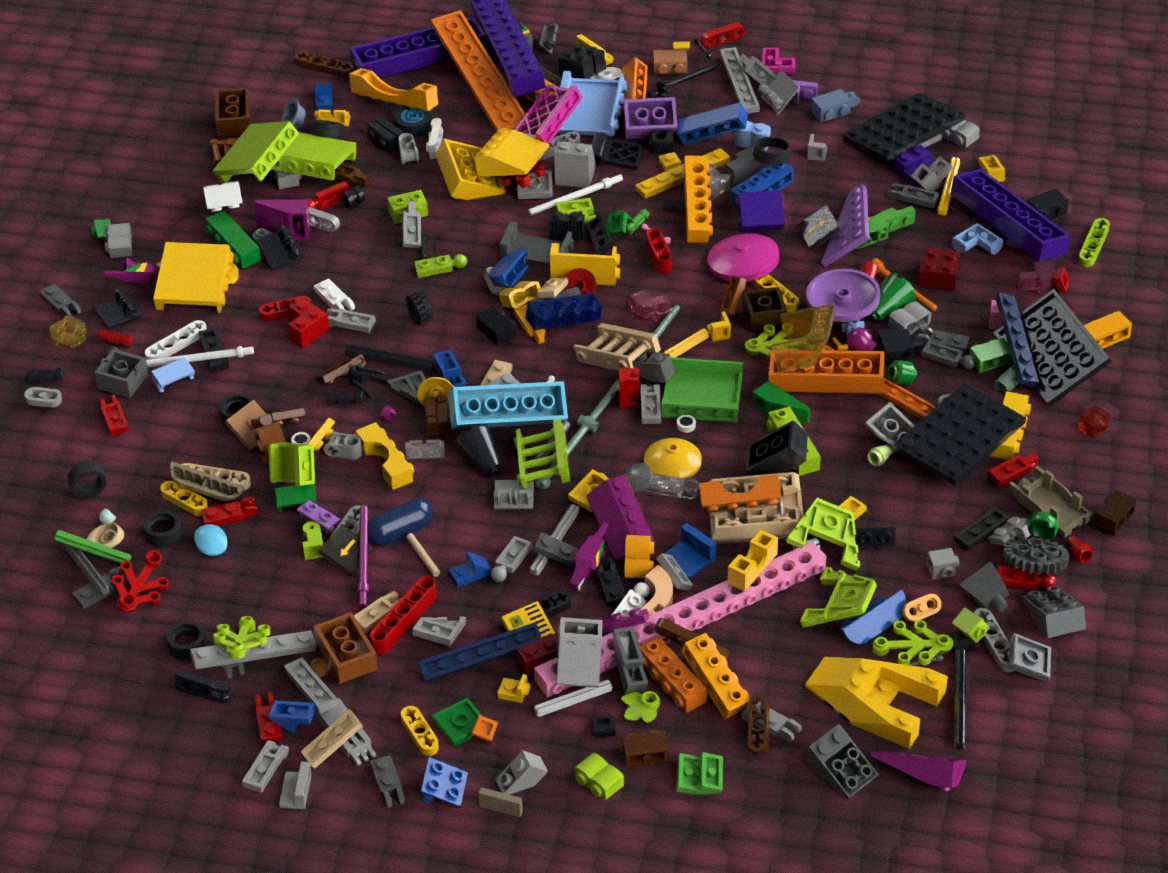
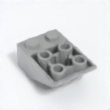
M560 618L558 629L557 685L599 687L602 620Z

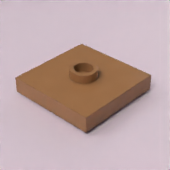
M254 400L225 421V424L249 451L255 448L257 442L260 441V439H255L254 428L251 423L254 419L266 415Z

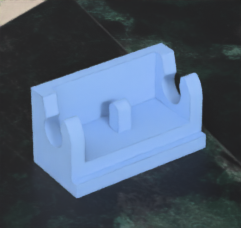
M186 357L153 370L152 383L161 393L164 392L163 388L166 385L188 376L190 380L194 379L195 371Z

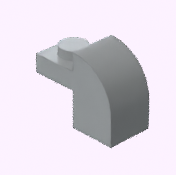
M939 156L929 168L922 163L911 177L924 189L935 191L944 185L942 180L953 167Z

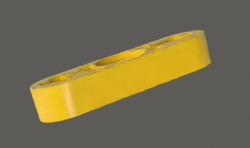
M166 481L160 486L164 499L195 516H202L201 510L208 508L207 500L204 497L179 486L174 481ZM183 496L189 497L187 500H180Z
M415 706L403 708L401 711V722L419 751L425 756L435 755L439 750L438 739L419 709ZM417 728H423L425 729V732L417 734L414 732V730ZM426 739H427V742H428V744L430 745V747H429L428 745H425V740H426Z

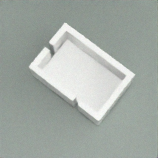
M238 181L203 187L207 209H211L212 212L222 210V206H228L229 209L240 207L239 203H243Z

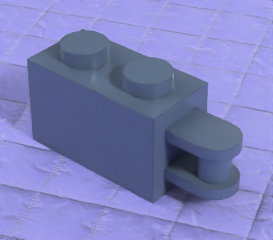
M842 89L813 97L811 112L820 122L850 114L851 107L859 105L861 100L856 96L855 92L845 93Z

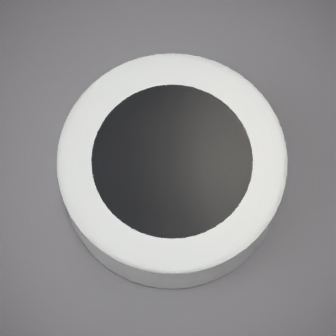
M682 415L677 419V429L681 432L689 433L696 428V420L691 415Z
M298 432L291 438L292 443L308 444L311 440L310 435L305 432Z

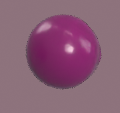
M855 328L847 336V344L852 351H874L878 345L872 340L871 333L865 328Z

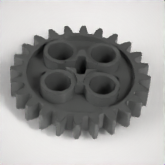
M1032 536L1030 539L1028 537L1026 539L1016 538V540L1011 539L1010 542H1006L1003 558H1005V562H1009V566L1015 565V569L1022 568V572L1029 570V573L1037 572V574H1041V572L1048 574L1050 571L1055 574L1056 570L1061 572L1062 569H1066V566H1068L1069 552L1063 548V545H1057L1058 542L1051 543L1050 539L1043 540L1042 537L1037 539Z

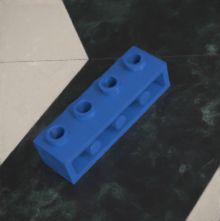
M741 102L681 118L678 122L677 135L683 144L687 145L746 128L748 113Z
M786 163L767 166L731 189L730 204L735 206V199H738L739 193L782 190L794 181V168Z

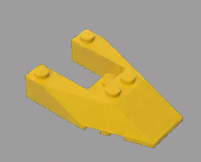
M824 657L806 682L805 687L823 702L826 700L833 706L834 711L838 714L842 713L853 726L910 749L919 735L920 718L889 706L898 691H901L929 704L938 706L946 693L948 676L929 668L863 658Z

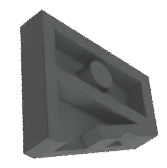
M421 370L387 381L390 389L417 405L421 404L417 397V390L419 385L426 380Z

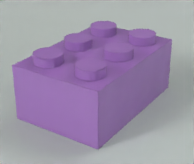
M675 97L624 99L623 111L626 139H645L651 137V130L672 129L673 137H677Z

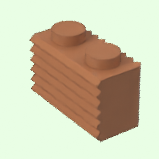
M687 49L653 50L654 74H686Z

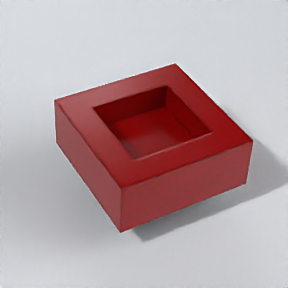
M1065 267L1057 268L1053 276V283L1057 286L1059 293L1066 292L1070 283Z

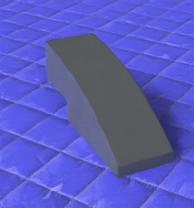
M754 146L736 153L735 160L726 163L725 178L732 184L743 180L759 166L760 162L756 161L753 157Z
M633 627L613 629L616 660L625 695L632 692L645 693L648 681L643 669L644 659Z

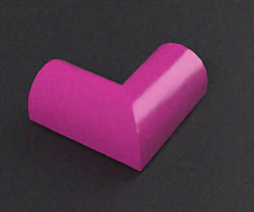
M762 48V63L777 75L782 70L786 75H795V58H779V48Z

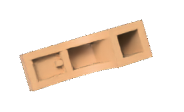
M657 565L645 576V583L649 586L650 594H652L653 598L641 610L647 608L649 615L673 605L672 580L668 573Z

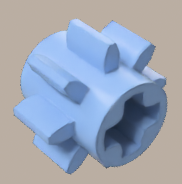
M858 319L843 322L842 332H846V336H848L851 330L858 327L864 328V321Z

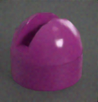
M389 405L385 406L380 418L387 422L393 421L392 417H396L395 409Z

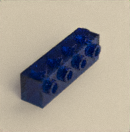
M594 293L529 302L525 318L534 331L600 320L603 305Z

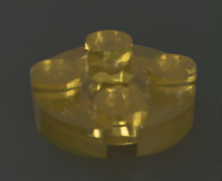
M66 316L49 327L51 341L57 347L64 348L63 345H69L70 348L76 347L86 339L87 330L85 323L75 319L74 316Z

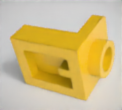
M523 674L520 681L503 678L498 691V699L522 703L525 695L528 696L530 691L527 675Z

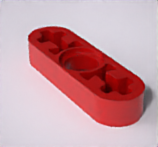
M735 22L702 34L700 42L705 48H712L741 38L745 33V28L739 22ZM726 32L725 36L720 38V35Z
M299 296L263 304L259 308L260 318L263 321H272L290 317V310H282L281 308L289 307L301 298L310 303L311 299L307 296Z

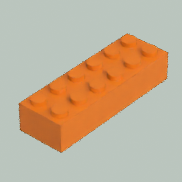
M771 349L769 381L785 392L883 394L884 351Z

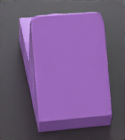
M792 80L800 88L790 100L796 106H798L799 99L812 100L813 97L817 96L818 83Z

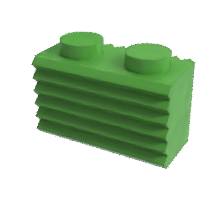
M1004 338L992 339L981 345L976 344L969 351V355H972L976 360L975 368L980 374L1008 364L1011 365L1013 362L1008 342Z

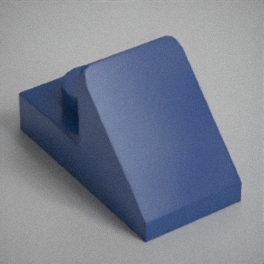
M330 83L314 85L316 111L319 109L333 110L332 85Z
M466 552L467 562L449 569V575L458 588L491 575L492 568L485 558Z
M275 700L268 717L287 731L295 733L298 724L310 725L316 707L314 703Z

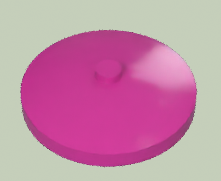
M739 234L725 238L715 244L709 251L707 259L711 273L722 280L730 281L733 275L747 281H752L770 273L777 266L780 256L778 246L772 239L759 234Z

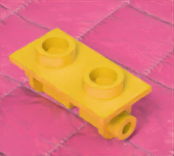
M319 109L315 111L316 120L338 122L344 124V127H349L351 115L346 110H334V115H331L330 110Z

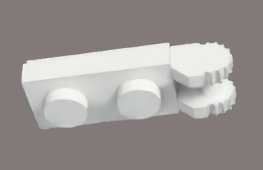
M439 118L431 121L432 131L429 132V142H426V152H429L430 159H437L435 154L442 142L443 128L441 127L442 121Z
M330 279L314 285V291L332 309H344L343 305L350 311L355 309L353 301Z

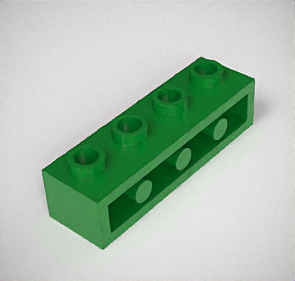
M224 210L205 218L206 233L214 238L216 244L230 246L231 252L234 253L233 262L244 269L261 261L259 246Z

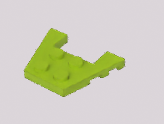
M816 498L785 542L802 549L809 533L844 547L840 565L857 571L860 568V561L857 558L859 551L858 545L855 543L856 529L853 512Z
M825 567L820 577L821 584L836 585L825 609H805L800 623L802 627H808L865 614L877 587L875 580L856 574L853 576L846 575L845 571L839 570L836 572L831 567Z

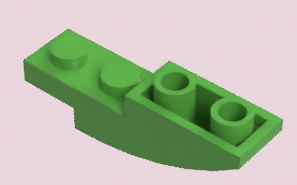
M910 206L896 211L892 207L868 220L869 240L858 246L857 249L888 238L889 232L914 224L915 209Z

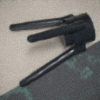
M357 364L350 371V378L353 379L352 384L358 386L369 398L372 395L360 383L366 382L370 377L388 384L387 379L374 375H384L383 371L362 367Z

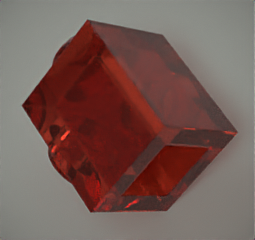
M1094 405L1080 415L1078 429L1093 439L1108 429L1110 414L1099 406Z

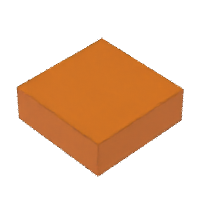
M478 715L470 736L491 743L498 722Z

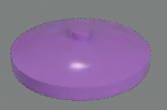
M835 269L818 275L809 283L806 290V300L811 311L821 318L837 322L855 321L868 316L877 308L880 302V288L875 279L864 272L853 269Z

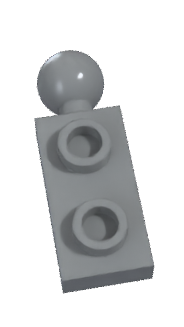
M514 536L496 559L495 567L491 571V578L495 582H502L506 579L507 572L513 574L532 549V542Z

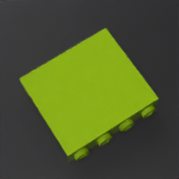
M290 121L250 124L214 168L213 173L221 183H227L233 175L254 174L259 181H262L299 133Z
M298 132L299 135L271 169L334 181L335 169L344 160L354 161L356 159V143Z

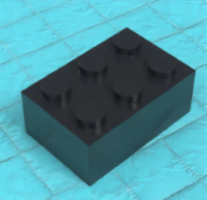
M792 420L749 443L745 472L750 476L786 473L788 470L806 462L808 433Z

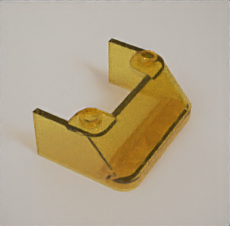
M823 305L781 314L788 342L771 345L779 373L798 369L808 370L814 367L830 336L836 314L833 305Z

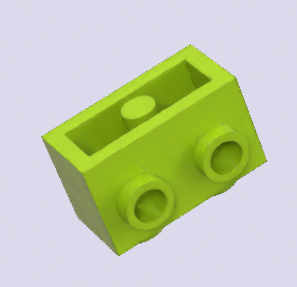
M421 190L387 198L388 211L394 224L402 222L403 211H407L408 201L416 203V212H419L421 217L428 216L427 201Z

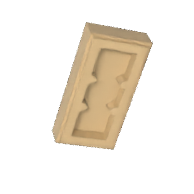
M551 278L537 291L538 298H555L568 285V279Z

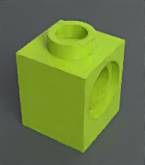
M965 607L952 622L962 634L975 643H978L990 628L980 617Z

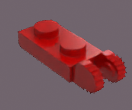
M115 394L110 395L111 404L106 405L104 398H99L101 411L110 435L128 432L127 420Z
M248 497L243 498L240 502L236 501L202 509L201 515L204 525L213 524L218 526L256 516L258 508L254 506L256 505L255 499Z
M269 692L267 695L270 705L264 707L261 706L260 695H255L257 707L255 709L262 744H266L268 740L273 742L283 741L281 726L268 717L274 704L272 692Z

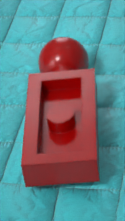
M344 181L315 193V200L308 199V207L317 208L321 211L342 202L341 193L346 190L349 191L348 184Z
M998 566L997 569L1006 587L1037 590L1038 584H1041L1045 589L1056 584V578L1051 573L1038 576L1037 572L1029 573V570L1022 572V568L1015 569L1014 567Z

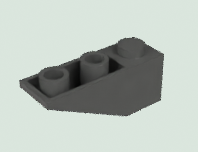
M628 350L624 355L628 356L633 351ZM643 352L632 362L634 368H639V375L650 382L667 383L675 373L670 354Z

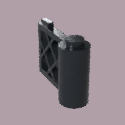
M603 132L594 134L591 145L596 167L607 164L638 170L643 145L631 141L629 143L609 139L608 135ZM612 145L618 146L620 149L615 150ZM629 150H637L638 152L632 154ZM625 152L627 156L622 157L620 154ZM615 156L617 159L614 160L609 158ZM632 159L635 164L628 163L627 161Z

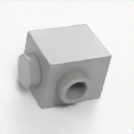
M952 548L928 552L927 567L932 580L956 576L959 559L957 555H954Z

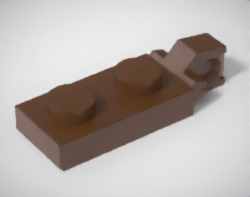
M341 163L335 169V179L363 187L369 183L368 175L361 172L360 168Z
M363 354L343 360L315 375L317 382L325 383L326 385L336 381V377L350 374L353 366L358 364L363 367L366 365Z

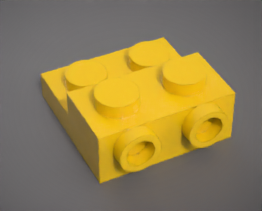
M592 469L568 494L569 500L593 513L586 495L609 478L605 474L598 473Z

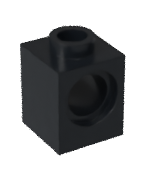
M672 129L651 130L648 144L649 148L652 147L653 154L673 152Z

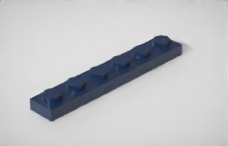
M998 293L995 299L1018 382L1022 385L1035 387L1039 380L1015 296Z
M535 622L418 661L426 683L517 652L516 648L542 639Z

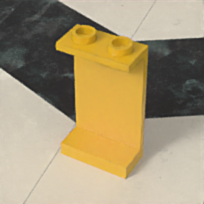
M552 243L551 278H564L567 273L577 268L590 271L594 275L597 285L615 286L616 278H620V268H617V265L620 264V254H617V247L613 246L612 256L559 253V243Z

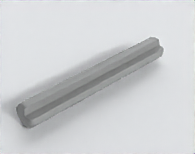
M606 679L599 682V687H584L534 706V712L537 717L547 715L612 691V684Z

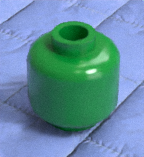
M896 360L888 367L887 374L891 382L897 385H909L916 378L917 371L912 362Z

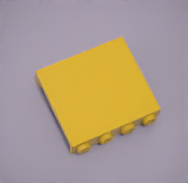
M165 242L153 298L156 310H164L165 304L216 306L218 313H221V308L225 305L224 293L228 291L227 278L231 276L230 263L234 261V253L231 252L230 246Z

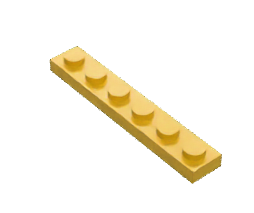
M721 148L703 155L706 156V163H709V171L730 162V156ZM684 164L635 184V190L646 199L683 183Z

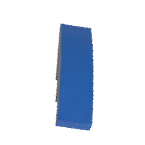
M451 350L433 354L441 378L448 380L453 387L467 386L461 373V367Z

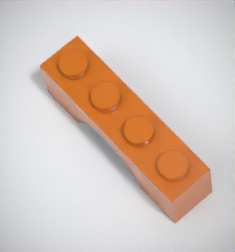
M779 474L759 476L756 485L750 491L743 494L728 492L723 488L720 481L699 483L703 511L707 510L709 513L719 511L718 509L722 508L735 510L741 506L753 508L758 507L759 504H766L768 506L778 505V502H782Z

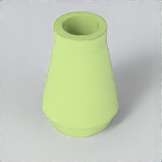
M886 443L885 445L870 449L867 455L870 464L881 466L894 453L893 445Z

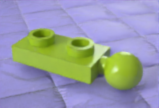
M458 254L454 259H450V255L414 262L417 276L422 278L453 272L452 266L464 268L467 265V258L462 254Z

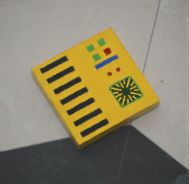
M538 601L501 617L507 632L536 622L542 638L555 634Z

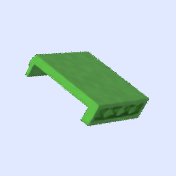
M671 357L675 373L665 384L664 398H662L661 417L679 418L682 415H691L695 420L737 423L743 362Z

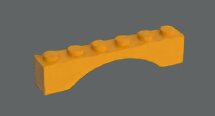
M359 68L349 74L351 92L359 96H369L372 99L394 102L397 105L419 108L422 111H430L438 105L437 86L422 83L411 90H400L386 84L371 70Z

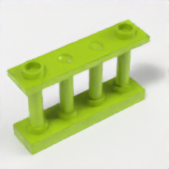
M561 419L553 420L554 428L551 431L522 437L520 428L516 429L514 444L516 449H518L520 474H517L519 486L523 485L524 490L529 489L528 481L553 475L560 476L562 483L570 482L566 436ZM553 438L552 443L525 449L527 444ZM553 450L555 452L551 456L526 461L528 456ZM551 463L557 464L553 468L527 474V469Z

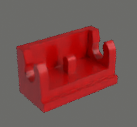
M639 368L618 369L620 409L637 407L638 402H630V400L640 399Z

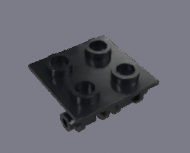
M284 225L279 226L278 231L256 239L271 270L304 257L289 227Z
M122 289L114 291L115 299L94 307L109 329L143 316Z

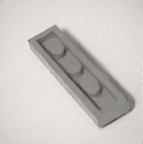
M303 658L284 665L285 673L310 703L315 704L316 710L320 714L339 706L338 699Z

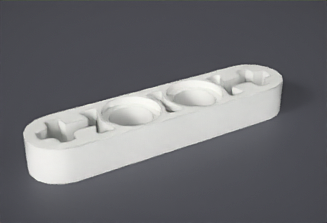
M200 320L194 321L151 345L145 350L146 360L167 358L199 340L198 331L207 330L205 322ZM182 336L188 337L186 339H179ZM166 345H173L170 348H165Z

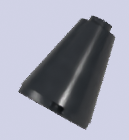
M486 424L470 426V431L465 432L464 430L458 435L455 440L456 448L485 477H496L500 473L501 463L491 430Z

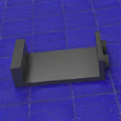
M510 221L500 242V257L526 248L528 256H525L526 262L550 266L552 243H559V253H569L574 247L572 232L568 231L564 241L549 240L547 238L519 234L517 222Z

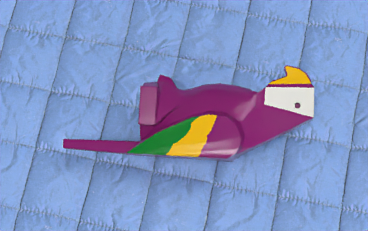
M126 258L123 271H104V276L120 278L125 282L148 285L151 281L158 278L162 260L158 263H135L130 258Z
M604 523L594 536L590 535L576 553L573 560L576 568L570 581V586L573 590L579 591L584 580L592 570L597 568L600 558L605 556L604 540L602 538L608 528L607 523Z

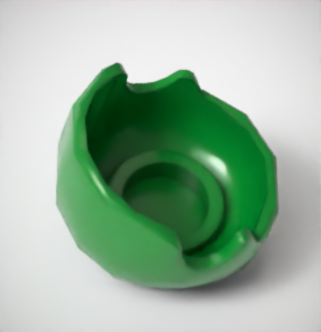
M1040 511L1033 513L1029 518L1027 526L1031 525V533L1034 536L1042 537L1044 540H1053L1058 531V522L1054 516Z

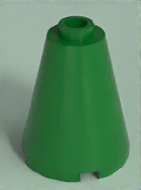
M890 273L886 276L880 286L879 305L868 315L870 320L880 322L893 311L904 308L906 304L916 299L913 296L915 294L914 288L904 277L900 279L896 277L898 275L896 273Z

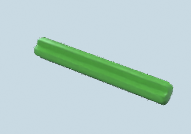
M58 530L55 534L54 540L56 542L120 564L123 561H131V555L61 530Z

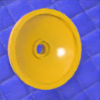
M665 438L656 441L647 448L644 454V463L649 466L652 476L664 481L688 479L698 472L702 462L699 449L691 442L680 438Z

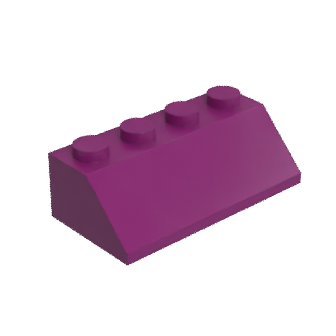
M626 475L608 479L586 495L599 527L604 523L608 524L604 539L615 563L625 560L627 535L651 536V542L655 541Z

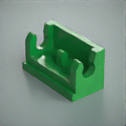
M314 484L275 488L278 513L282 512V507L303 505L308 500L317 504Z

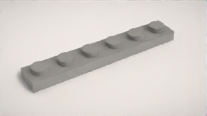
M736 47L720 49V57L738 102H741L749 114L760 112L759 103L743 68L742 61L739 59L740 56Z
M310 630L267 637L266 644L247 649L245 656L239 659L230 658L226 648L220 644L193 648L190 651L194 668L202 669L316 651L317 645Z

